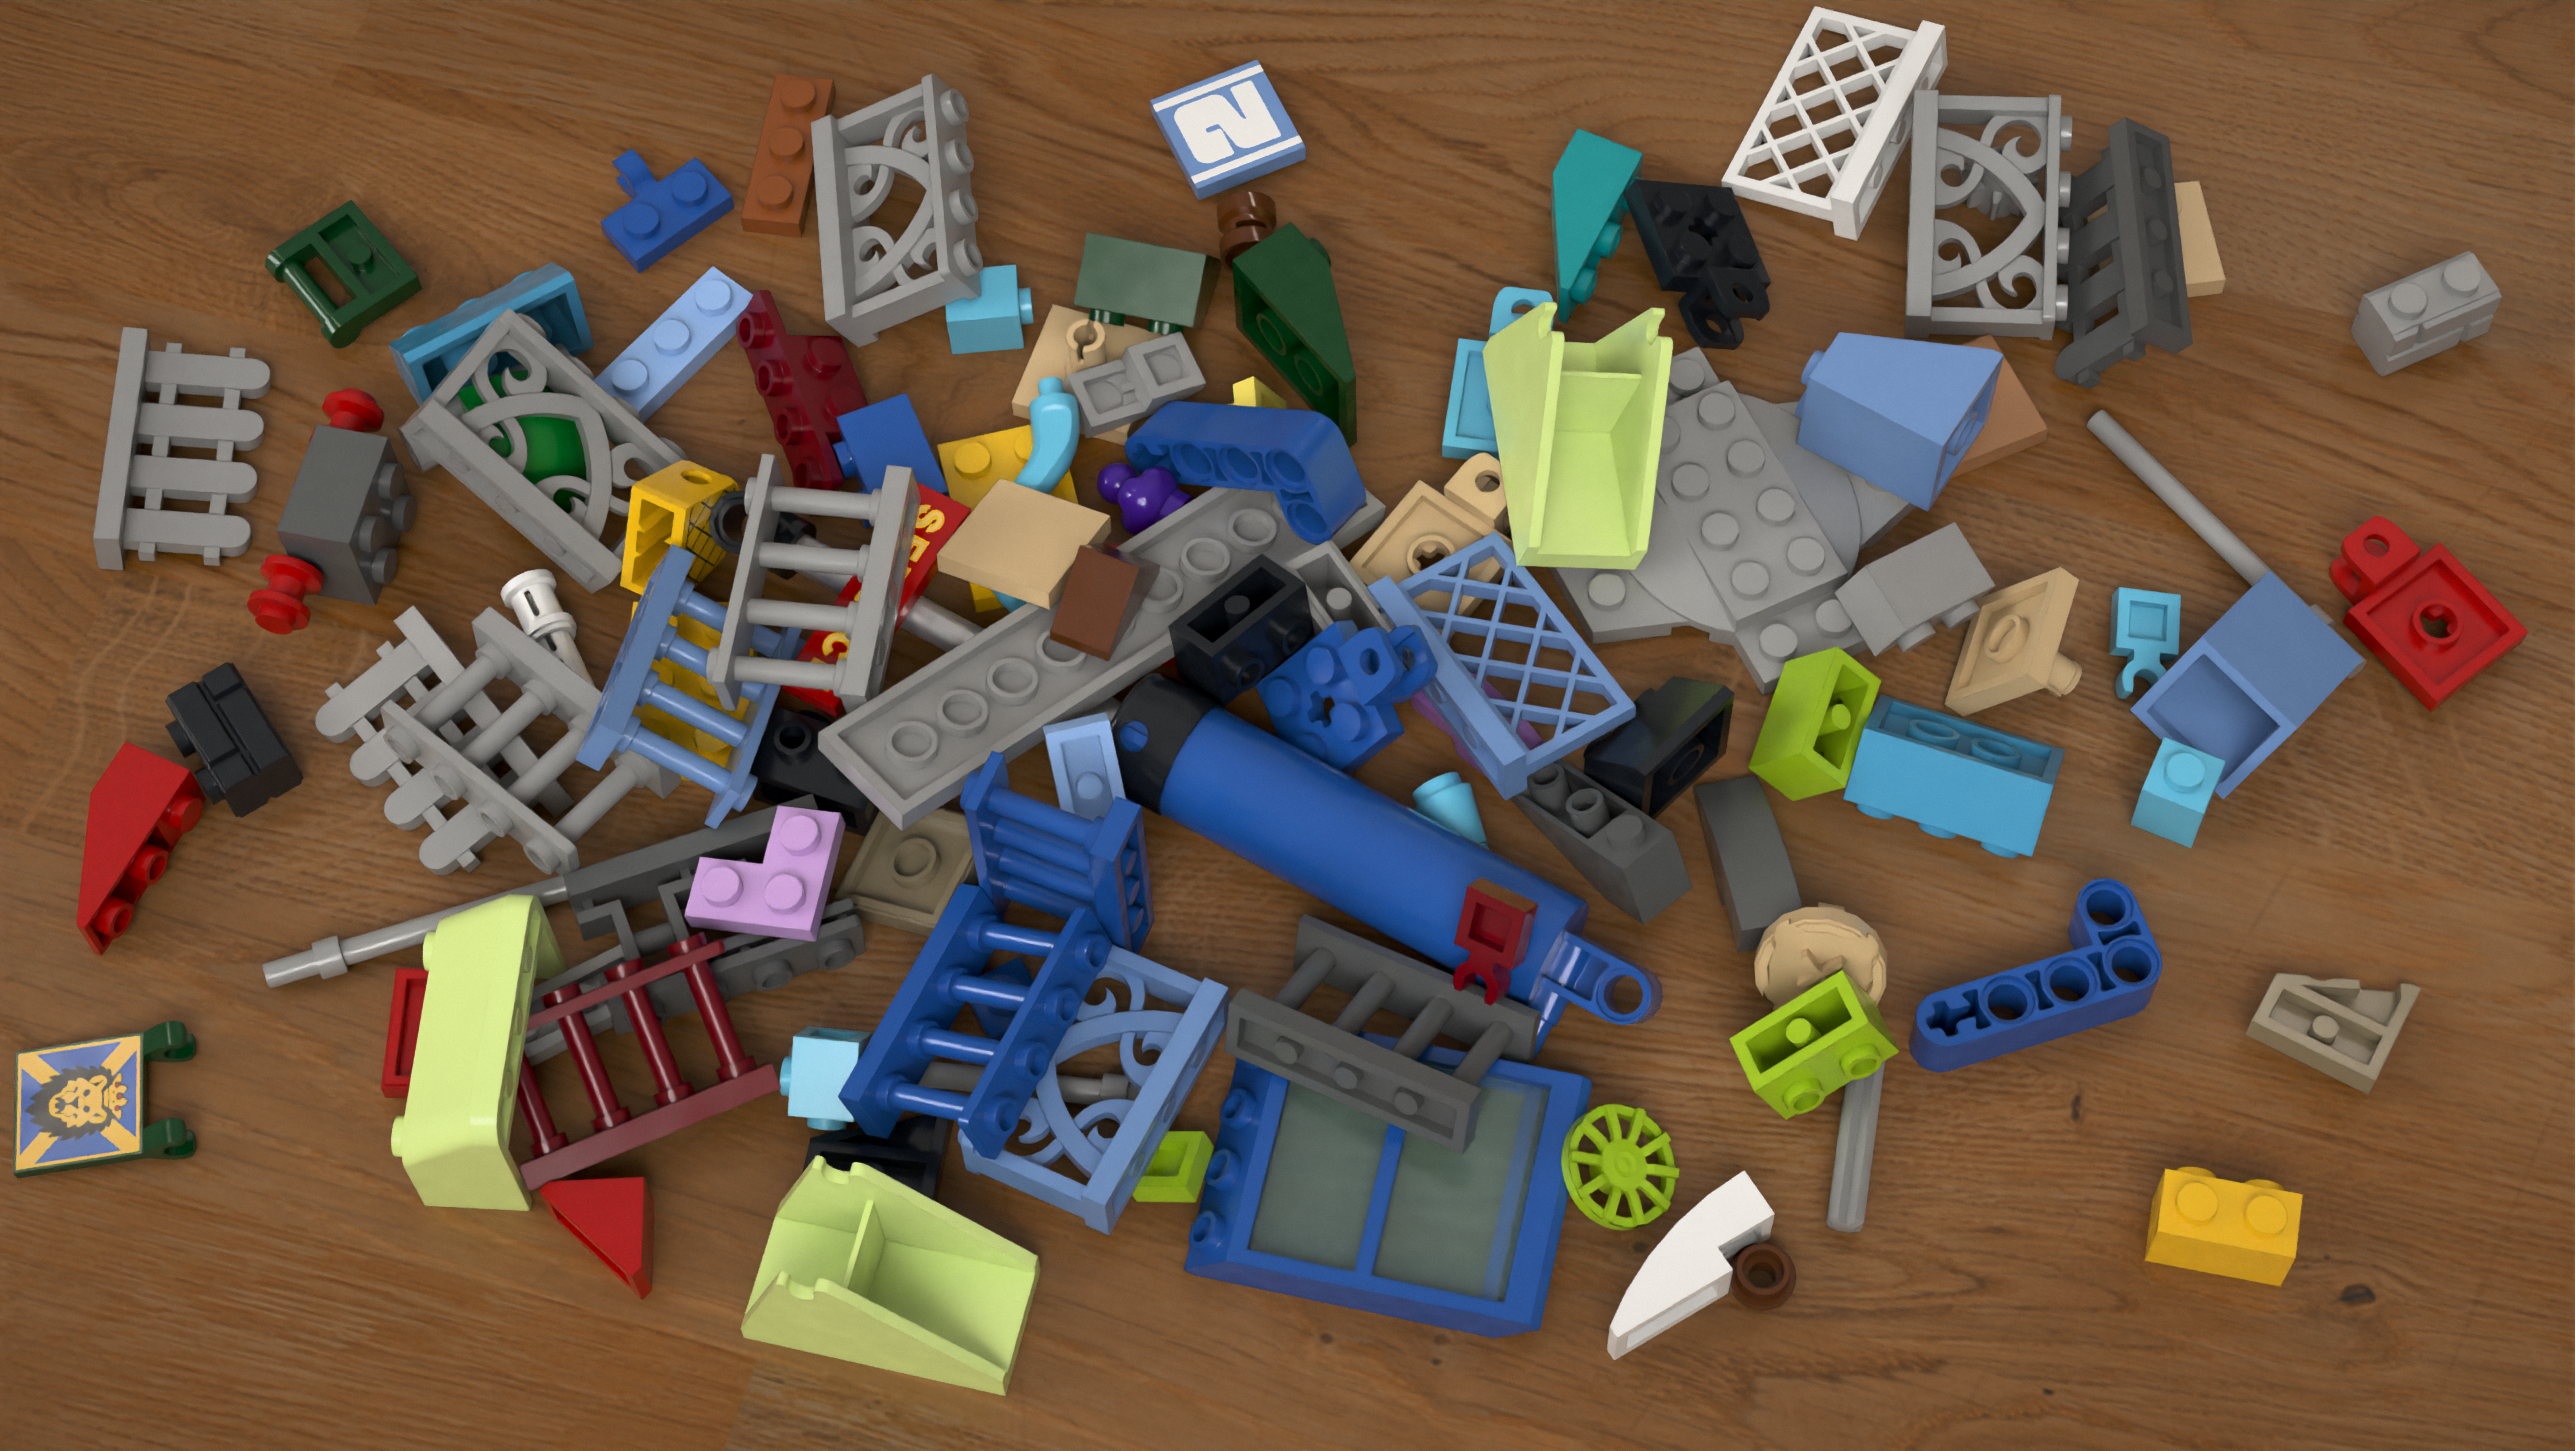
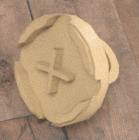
M1818 902L1817 907H1804L1783 914L1764 931L1757 947L1754 961L1756 986L1762 997L1765 993L1766 997L1774 1003L1773 1010H1777L1839 971L1844 970L1878 1006L1887 985L1888 961L1887 951L1877 932L1858 916L1845 912V907Z

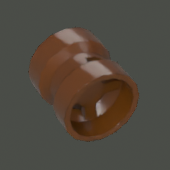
M1254 191L1237 192L1222 199L1216 207L1218 229L1224 235L1219 242L1221 264L1232 273L1233 259L1274 233L1273 229L1277 225L1275 202L1271 197L1263 193Z

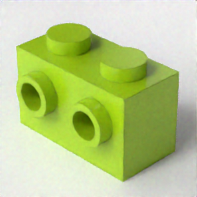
M1838 646L1786 661L1748 768L1792 801L1845 788L1862 732L1870 716L1881 680Z
M1844 970L1839 971L1729 1038L1754 1092L1786 1120L1795 1114L1807 1113L1817 1108L1824 1101L1825 1096L1852 1080H1859L1872 1075L1880 1068L1883 1061L1900 1052L1874 1000Z

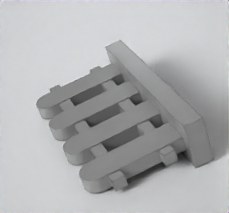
M123 327L93 534L98 569L124 570L127 549L138 550L139 560L155 561L157 551L203 555L204 565L220 566L221 556H240L249 550L252 544L249 523L242 517L227 515L228 503H246L252 500L258 492V478L252 466L242 462H233L235 450H254L265 439L264 422L261 416L250 410H240L241 398L257 399L266 395L271 388V375L266 363L259 359L247 358L246 348L230 347V354L227 357L183 353L182 343L167 342L166 352L151 351L148 329ZM149 391L160 392L159 404L147 403ZM178 394L224 397L223 408L176 405ZM141 443L153 444L151 456L140 455ZM172 445L217 449L216 461L169 457L170 448ZM134 496L146 497L144 509L133 508ZM164 498L210 501L209 514L162 510Z
M413 605L394 620L407 639L396 648L389 641L378 648L376 652L382 659L346 688H343L336 682L324 691L331 700L318 710L315 724L318 731L327 740L334 743L345 742L356 733L362 738L365 743L352 754L349 763L351 773L362 784L374 787L383 784L392 777L399 785V788L389 795L384 805V813L395 827L403 831H410L418 828L425 821L429 823L435 832L428 836L420 846L419 857L424 866L432 873L440 876L451 874L461 865L470 873L481 864L475 854L494 840L497 835L483 824L476 813V808L470 803L450 820H447L440 809L453 799L446 796L434 784L429 774L430 771L426 768L421 769L412 776L405 767L408 763L398 758L385 743L383 735L386 733L385 727L378 732L370 723L381 714L380 708L388 700L397 702L408 692L415 699L416 703L409 707L406 712L411 716H415L466 669L434 627ZM435 672L442 682L429 691L422 681ZM481 689L434 734L439 738L444 736L451 747L460 753L503 713L485 690ZM470 715L477 725L464 735L457 727V724ZM518 734L480 770L507 790L540 758L523 737ZM505 759L512 770L499 779L491 768ZM556 779L527 807L531 810L538 803H541L556 818L572 805L574 800Z

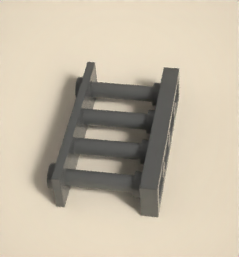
M1306 914L1298 923L1293 971L1296 972L1273 1000L1241 988L1229 1002L1225 1053L1462 1155L1475 1139L1482 1089L1476 1086L1499 1057L1508 1061L1531 1065L1534 1058L1541 1015L1540 1011L1506 997H1502L1491 1006L1484 1003L1487 989L1472 984L1460 992L1454 989L1453 975ZM1321 983L1354 996L1331 1025L1298 1011ZM1380 1007L1413 1021L1391 1050L1357 1036ZM1439 1032L1473 1046L1451 1076L1417 1062L1418 1058Z

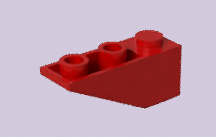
M127 741L122 745L91 791L76 925L93 952L101 956L111 941L119 938L127 930L133 917V908L147 887L154 885L162 877L168 864L169 854L183 833L190 832L196 826L203 811V803L206 800L191 770Z

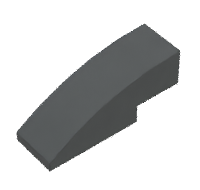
M1757 776L1694 786L1693 795L1721 906L1726 905L1737 952L1757 950L1764 931L1783 914L1803 908L1776 819Z

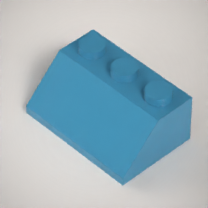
M553 262L535 271L524 272L515 277L511 283L481 298L470 299L461 304L457 310L427 325L416 326L407 331L401 338L389 343L388 345L399 374L418 406L420 407L485 331L492 320L507 308L513 310L516 314L522 313L534 319L544 329L547 336L546 340L553 346L562 343L573 357L595 347L575 280L570 272ZM506 351L495 353L491 356L488 363V377L503 372L507 366L510 369L520 364V362ZM471 376L459 391L473 384Z
M1880 694L1864 726L1843 799L1857 803L1856 808L1871 817L1892 819L1896 815L1919 822L1918 826L1921 830L1936 837L1950 839L1955 838L1958 834L1981 841L1982 848L1998 856L2015 858L2020 853L2032 857L2065 749Z

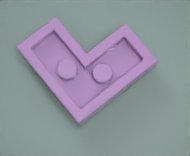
M778 806L763 864L700 857L684 914L690 927L816 942L846 825L841 813Z

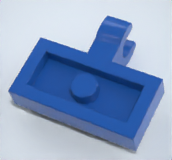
M630 149L612 161L617 171L621 173L616 178L617 183L633 200L600 223L603 235L635 270L641 273L734 209L732 195L697 157L660 182H657L642 158L633 149Z

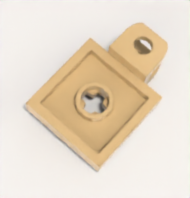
M1485 452L1474 455L1460 467L1444 486V495L1419 480L1350 560L1349 564L1364 585L1367 587L1387 575L1396 585L1421 571V564L1417 560L1421 555L1431 559L1437 553H1440L1446 558L1497 531L1514 553L1513 541L1506 537L1511 528L1500 461ZM1485 475H1491L1496 477L1499 480L1500 485L1496 484L1491 480V478ZM1492 556L1470 568L1467 579L1497 584L1504 576L1505 571ZM1428 590L1413 600L1422 610L1447 614L1453 593ZM1463 595L1458 616L1469 617L1484 598ZM1437 629L1440 635L1442 634L1443 629Z

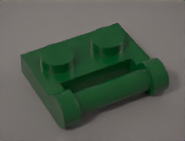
M352 200L270 252L265 261V268L277 282H286L322 324V335L337 349L344 348L353 343L360 335L362 328L422 290L419 278ZM316 256L353 298L352 301L340 309L304 268L305 263Z

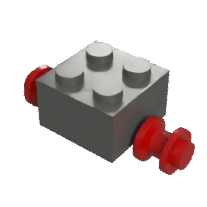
M345 388L342 391L329 393L323 402L322 410L330 419L329 425L317 424L316 428L313 429L308 449L276 530L287 555L275 554L264 558L260 572L269 582L266 590L253 591L247 602V608L255 616V622L269 632L286 635L290 634L292 630H302L308 626L311 612L303 604L305 595H320L376 606L383 584L389 585L394 578L397 568L396 549L402 532L410 531L413 526L417 503L415 496L410 493L404 478L403 465L398 463L389 437L368 434L377 432L382 428L385 415L377 405L375 398L365 391Z

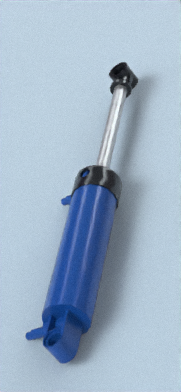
M744 491L729 492L719 498L712 507L709 516V531L714 542L723 550L740 555L744 538L741 526L744 518L747 516L744 506ZM780 511L774 542L829 547L816 540L817 529L813 523L794 513ZM779 568L767 569L787 580L800 573L839 595L852 577V575ZM920 596L900 626L945 652H949L984 630L923 596ZM1161 672L1149 674L1133 687L1123 702L1110 697L1081 716L1086 717L1103 712L1107 713L1126 800L1137 803L1160 817L1163 815L1454 973L1460 964L1469 959L1470 951L1454 944L1469 884L1482 877L1538 903L1525 960L1513 970H1509L1511 983L1507 994L1504 996L1541 1012L1533 1059L1537 1057L1552 1026H1557L1569 1001L1608 1022L1618 1025L1644 1023L1653 1018L1660 1009L1663 999L1662 985L1653 972L1582 934L1589 910L1587 901L1226 711L1220 703ZM1476 974L1474 983L1487 989L1485 980ZM1625 976H1631L1637 980L1643 992L1641 1005L1630 1014L1621 1011L1617 1007L1613 996L1615 985Z

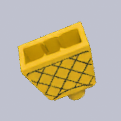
M680 460L632 485L620 586L642 595L649 577L673 543L695 555L686 576V580L694 583L695 588L727 553V551L714 542L710 534L709 516L712 507L719 498L729 492L741 491L738 484L727 475L719 474L691 461Z

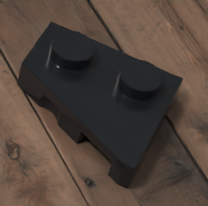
M926 1114L897 1122L888 1139L866 1135L861 1127L855 1130L840 1129L810 1138L803 1172L817 1155L824 1157L829 1166L841 1171H850L854 1162L863 1163L937 1202L954 1120Z

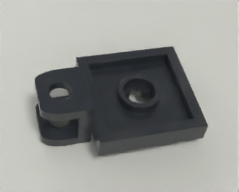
M1635 179L1623 195L1662 291L1686 292L1677 305L1690 335L1699 346L1711 349H1737L1744 340V331L1739 318H1751L1760 321L1770 310L1766 289L1771 284V281L1732 188ZM1706 320L1716 323L1721 333L1711 329Z

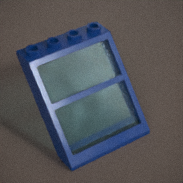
M1360 1031L1357 1035L1389 1050L1399 1040L1398 1038ZM1429 1045L1417 1062L1451 1076L1468 1052ZM1236 1058L1237 1062L1229 1094L1224 1100L1220 1111L1221 1125L1214 1153L1204 1176L1206 1184L1198 1216L1189 1232L1190 1247L1184 1267L1185 1271L1195 1276L1491 1338L1540 1330L1569 1195L1562 1173V1147L1571 1125L1581 1115L1586 1113L1593 1081L1582 1075L1497 1059L1476 1086L1482 1089L1475 1139L1462 1155Z

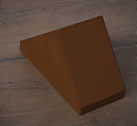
M1102 543L1080 545L1050 630L1049 639L1109 662L1158 577L1160 565Z

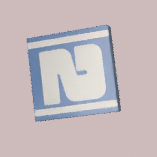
M1258 60L1150 100L1151 114L1197 200L1204 199L1306 159V147Z

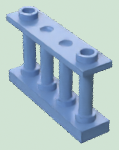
M672 543L647 581L575 760L599 771L613 750L623 754L629 749L715 792L704 824L716 829L731 808L741 812L754 791L758 777L749 772L781 685L743 682L740 696L750 700L741 722L658 680L659 672L650 667L653 659L660 662L663 657L706 678L709 651L676 635L677 628L668 623L670 616L678 617L680 613H683L722 633L728 609L693 590L694 583L686 580V576L695 555ZM755 624L750 648L765 655L766 658L795 660L807 641L799 637L802 630L800 628L782 627L779 633H776L762 625ZM646 702L732 745L733 747L725 768L640 726L641 718L632 714L635 704L643 707Z

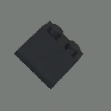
M1677 676L1671 677L1657 691L1653 688L1647 689L1634 701L1636 706L1635 718L1618 726L1613 732L1609 731L1588 744L1583 754L1585 758L1584 774L1655 820L1726 754L1735 693L1725 685Z

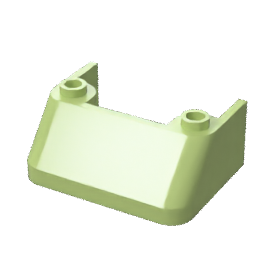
M508 894L441 919L436 932L428 931L425 936L423 965L424 969L429 971L408 1098L405 1115L395 1118L391 1136L392 1153L394 1157H402L403 1166L425 1206L531 1211L532 1197L508 1146L535 978L551 979L567 971L568 967L537 895Z

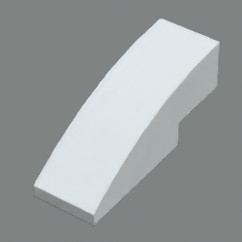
M1745 1170L1708 1194L1674 1225L1648 1256L1628 1287L1611 1322L1607 1351L1613 1360L1618 1359L1728 1294L1733 1272L1728 1262L1743 1247L1754 1243H1762L1770 1238L1775 1213Z

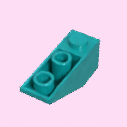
M1579 128L1574 133L1552 176L1551 218L1558 320L1564 323L1568 322L1577 303L1586 305L1589 302L1598 281L1599 272L1596 271V268L1602 257L1611 259L1619 246L1623 234V225L1620 224L1626 213L1630 212L1623 194L1635 179L1645 180L1641 178L1643 153Z

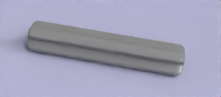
M1885 1061L1882 1062L1880 1068L1872 1075L1863 1079L1852 1080L1845 1084L1826 1221L1828 1227L1835 1231L1857 1233L1863 1228Z

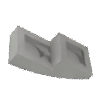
M1181 331L1129 346L1126 348L1121 359L1068 374L1063 381L1064 393H1069L1076 397L1079 406L1080 427L1085 437L1090 438L1155 413L1166 402L1181 401L1202 390L1206 381Z

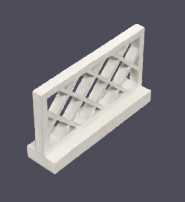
M1815 6L1721 180L1722 187L1732 188L1734 195L1832 221L1835 235L1857 241L1911 137L1914 89L1935 90L1948 65L1945 26L1923 20L1917 32ZM1822 29L1845 34L1849 40L1848 43L1824 52H1820L1815 43ZM1885 45L1903 49L1899 58L1876 67L1868 54L1869 51ZM1857 56L1865 71L1836 81L1829 66ZM1819 71L1826 86L1797 96L1792 87L1795 79ZM1873 85L1879 95L1877 101L1852 111L1845 95ZM1835 100L1842 115L1813 125L1805 110ZM1796 114L1803 129L1774 140L1769 131L1771 124ZM1851 129L1856 138L1854 145L1829 155L1821 139ZM1812 144L1819 159L1790 170L1782 154ZM1771 158L1780 174L1761 181L1744 177L1748 167ZM1825 173L1828 174L1833 183L1826 198L1803 193L1798 186L1799 183Z

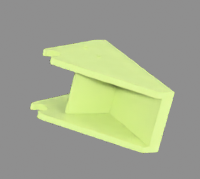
M1543 302L1490 337L1482 351L1516 565L1635 570L1648 551L1673 351L1672 338L1658 336L1659 325L1665 316V309L1651 307L1595 343L1565 342L1563 332L1551 331V321L1557 310V303Z
M817 1155L778 1206L740 1329L744 1338L1006 1396L1041 1268L1037 1255L880 1171L858 1162L852 1163L850 1171L837 1170L829 1166L824 1157Z

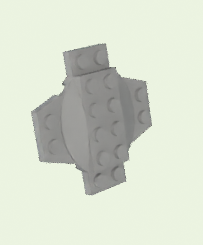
M1697 346L1671 359L1648 551L1635 570L1547 568L1592 644L1671 635L1672 627L1690 625L1699 630L1709 632V641L1733 645L1762 695L1776 690L1786 661L1836 646L1851 657L1870 649L1835 595V592L1853 577L1858 552L1864 547L1870 549L1917 506L1798 445L1797 440L1801 419L1795 416V411L1799 401L1772 404L1760 398L1737 393L1729 380L1720 382L1701 349Z

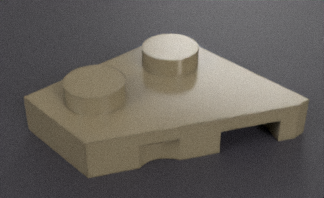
M2276 973L2245 1035L2369 1095L2421 988L2413 984L2400 983L2396 992L2361 989L2360 980L2332 978L2326 981H2319L2308 975Z

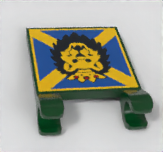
M168 1021L140 1033L15 1052L13 1174L17 1178L146 1158L178 1160L193 1156L196 1150V1136L192 1130H186V1124L182 1119H163L147 1127L148 1061L179 1063L192 1060L196 1053V1039L194 1035L187 1033V1029L182 1022Z

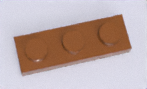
M776 73L740 217L743 231L802 238L815 184L811 122L831 114L836 96L834 79Z

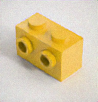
M2181 1167L2177 1170L2165 1169L2152 1199L2145 1261L2281 1287L2296 1258L2303 1194L2285 1191L2278 1183L2268 1180L2256 1179L2240 1183L2218 1179L2211 1171L2199 1167Z

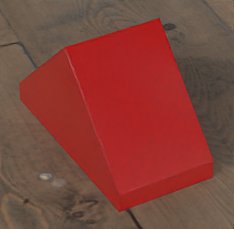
M644 1177L548 1181L539 1190L550 1215L641 1300L652 1291L654 1199Z

